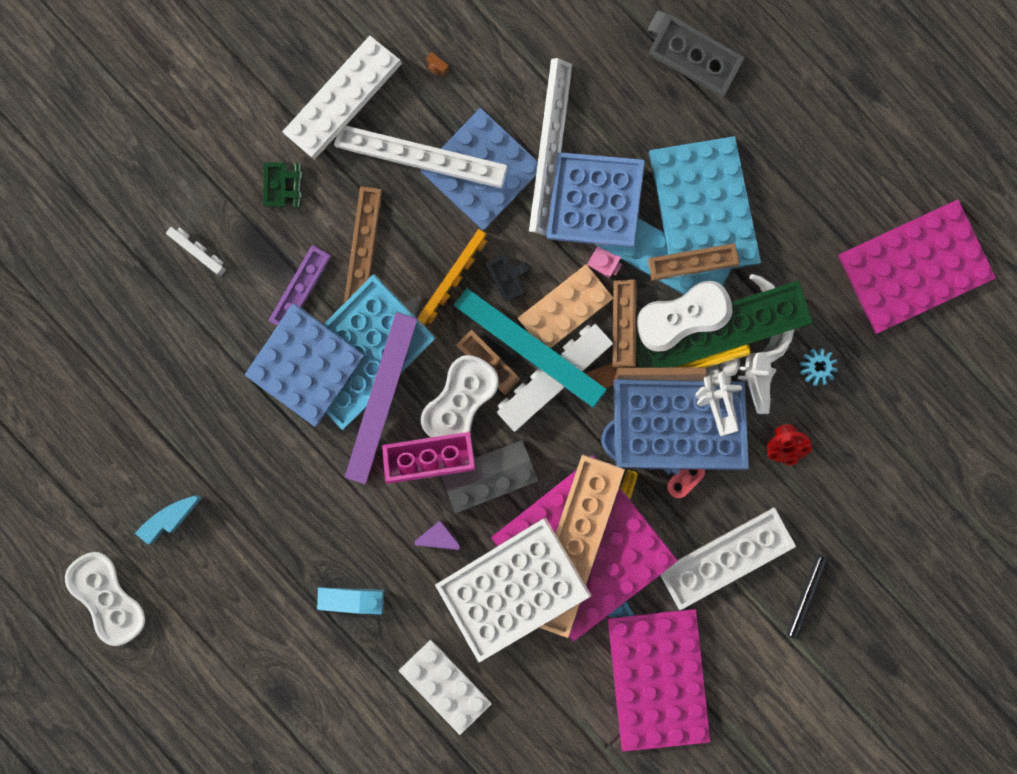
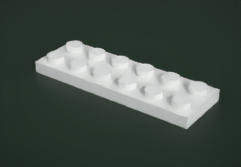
M369 36L282 132L315 160L398 69L402 62L374 38Z
M773 507L678 559L675 564L660 576L678 609L682 610L796 546L776 509Z

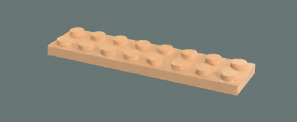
M582 454L556 531V536L586 585L625 469ZM579 604L539 628L568 638Z

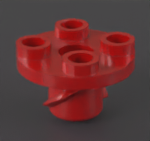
M781 425L775 430V436L767 444L768 457L773 461L785 463L788 466L795 465L799 459L812 451L810 438L804 433L796 432L798 429H795L793 425Z

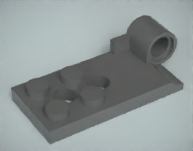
M661 11L656 12L646 31L655 39L649 51L650 55L721 97L726 94L745 58L671 14L668 15ZM692 50H698L701 53L700 61H694L691 58ZM711 61L719 63L720 70L718 72L711 71L709 67Z

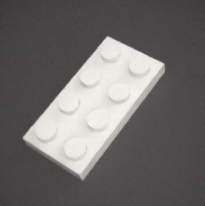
M431 639L399 669V672L459 735L492 704Z

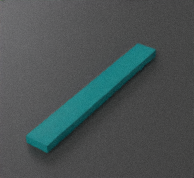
M468 288L465 289L455 302L454 307L592 408L597 405L606 393L607 389Z

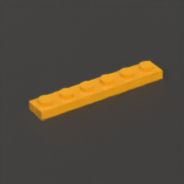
M480 229L477 230L419 315L418 320L424 326L434 321L438 315L435 311L439 305L444 306L450 297L447 293L452 286L454 288L458 286L463 278L460 274L464 269L468 270L475 260L472 258L476 251L481 252L486 245V233Z

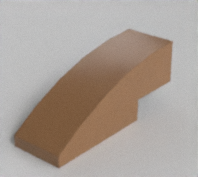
M472 330L456 344L465 355L478 357L495 369L499 378L498 389L504 395L521 381Z

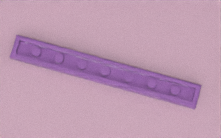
M400 312L395 313L344 478L363 484L367 482L418 318Z

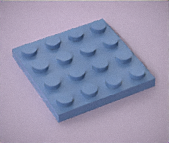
M479 108L441 149L507 165L508 169L502 188L425 169L420 170L425 177L484 231L536 177L538 161L488 114Z
M558 152L546 238L548 240L634 248L645 160Z
M293 303L245 373V376L315 427L365 357V354Z

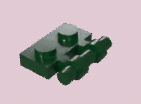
M264 162V207L286 208V199H292V207L301 208V200L303 199L301 181L304 180L302 164L294 163L292 172L287 171L286 163ZM287 179L293 180V191H286Z

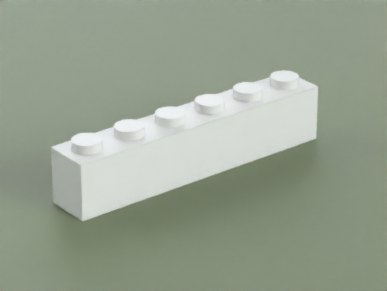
M588 324L579 332L581 337L577 341L571 339L563 347L565 351L560 355L581 371L587 368L613 344L596 324L592 327ZM540 369L530 376L532 381L529 384L525 385L522 383L513 391L516 395L511 400L505 398L497 406L499 408L497 411L498 415L514 432L564 388V386Z

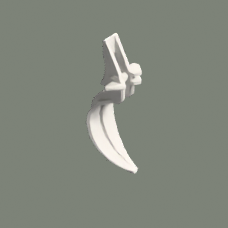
M751 274L749 277L763 292L776 288L761 276ZM794 330L772 336L764 351L751 353L746 358L745 367H739L740 371L746 373L745 376H738V379L748 382L757 414H769L771 401L770 383L776 372V369L771 367V362L780 358L788 349Z
M740 358L706 367L705 387H701L696 393V397L699 399L697 402L699 407L707 404L711 405L720 436L739 431L733 406V392L742 390V386L730 385L731 376L736 375L740 367ZM721 398L724 399L729 415L724 418L721 416L719 399Z

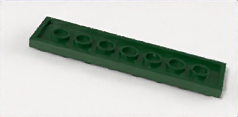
M798 280L731 302L732 316L725 326L716 331L689 334L674 347L666 351L658 352L648 349L641 341L639 334L636 333V360L639 368H674L813 324L800 281Z

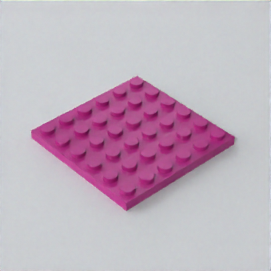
M577 470L493 535L491 538L496 545L503 544L544 518L548 520L556 534ZM620 487L586 584L591 597L579 604L569 634L573 642L678 561Z

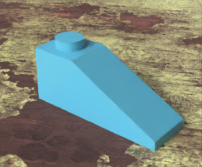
M318 587L317 610L382 614L384 612V590Z

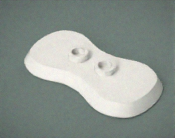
M704 281L695 285L680 298L671 301H656L646 305L637 316V331L641 341L648 349L658 352L666 351L674 347L689 334L716 331L725 326L732 316V303L729 294L720 283Z
M466 355L455 360L449 368L444 390L422 412L421 425L426 434L432 438L470 432L472 420L477 409L497 391L499 378L495 369L484 360L475 356Z
M99 552L87 553L76 559L68 567L65 574L66 587L76 599L88 608L92 615L95 631L103 642L111 646L123 645L134 639L142 631L145 624L144 611L137 601L122 590L118 583L115 567L106 555Z

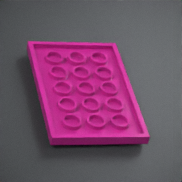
M955 200L838 255L875 334L996 278L959 200Z
M696 609L607 618L622 752L710 742Z

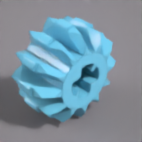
M822 348L819 349L818 354L815 349L810 350L811 356L804 354L803 357L807 362H800L799 364L802 367H806L805 370L800 371V374H808L805 378L806 382L813 378L812 383L814 386L818 385L819 380L822 385H826V378L828 380L834 379L830 372L838 371L837 368L832 367V364H836L837 360L830 361L829 358L832 356V353L828 352L824 356L825 351ZM821 363L822 367L820 368H823V370L816 372L814 368L817 366H814V364Z

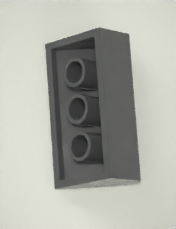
M522 440L474 458L475 470L442 475L455 513L538 481Z

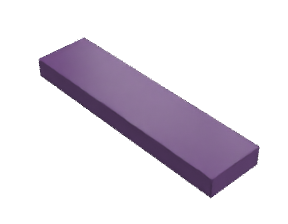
M313 245L311 246L268 321L278 326L293 303L303 308L330 261L331 255Z

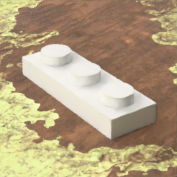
M170 227L166 232L169 237L217 275L222 276L226 271L222 267L223 261L214 254L210 257L204 253L206 248L197 241L194 244L187 238L190 235L180 227L177 230Z

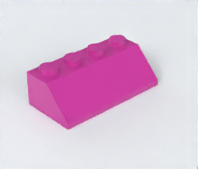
M470 432L382 445L386 484L475 470Z

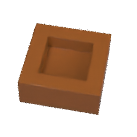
M432 52L428 55L426 61L429 66L427 68L436 76L440 74L445 77L449 72V65Z

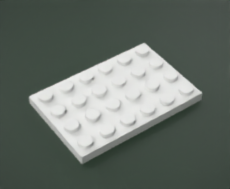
M546 518L435 585L478 662L490 657L591 597L590 592Z

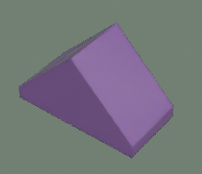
M441 520L415 540V545L460 549V543Z

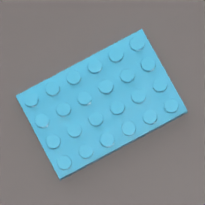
M735 136L650 150L649 157L669 255L735 243L740 264L737 267L674 277V279L759 265L761 260Z
M375 274L324 323V325L365 354L363 360L326 412L342 430L367 407L395 313L400 312L415 317ZM417 320L401 373L436 339L419 320Z

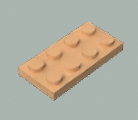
M586 264L518 317V320L528 333L549 348H552L609 303L613 297Z

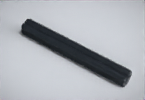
M816 556L787 630V636L793 639H798L828 564V558L824 556Z

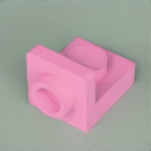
M597 246L587 266L610 278L612 274L617 275L622 266L619 263L621 257L615 256Z

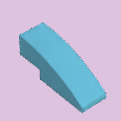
M196 495L167 506L147 520L135 534L148 545L153 544L164 530L169 533L175 532L202 498Z

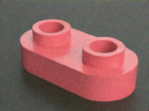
M681 469L677 475L674 474L668 481V493L675 498L686 496L702 480L705 470L697 469V473L692 476L689 473L690 469ZM675 483L681 484L682 488L680 491L674 489Z

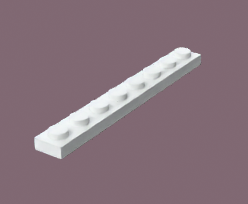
M559 58L551 59L529 227L530 232L540 235H547L557 153H561L572 71V64Z
M345 126L339 132L334 143L336 148L497 188H502L508 169L507 165L349 126Z

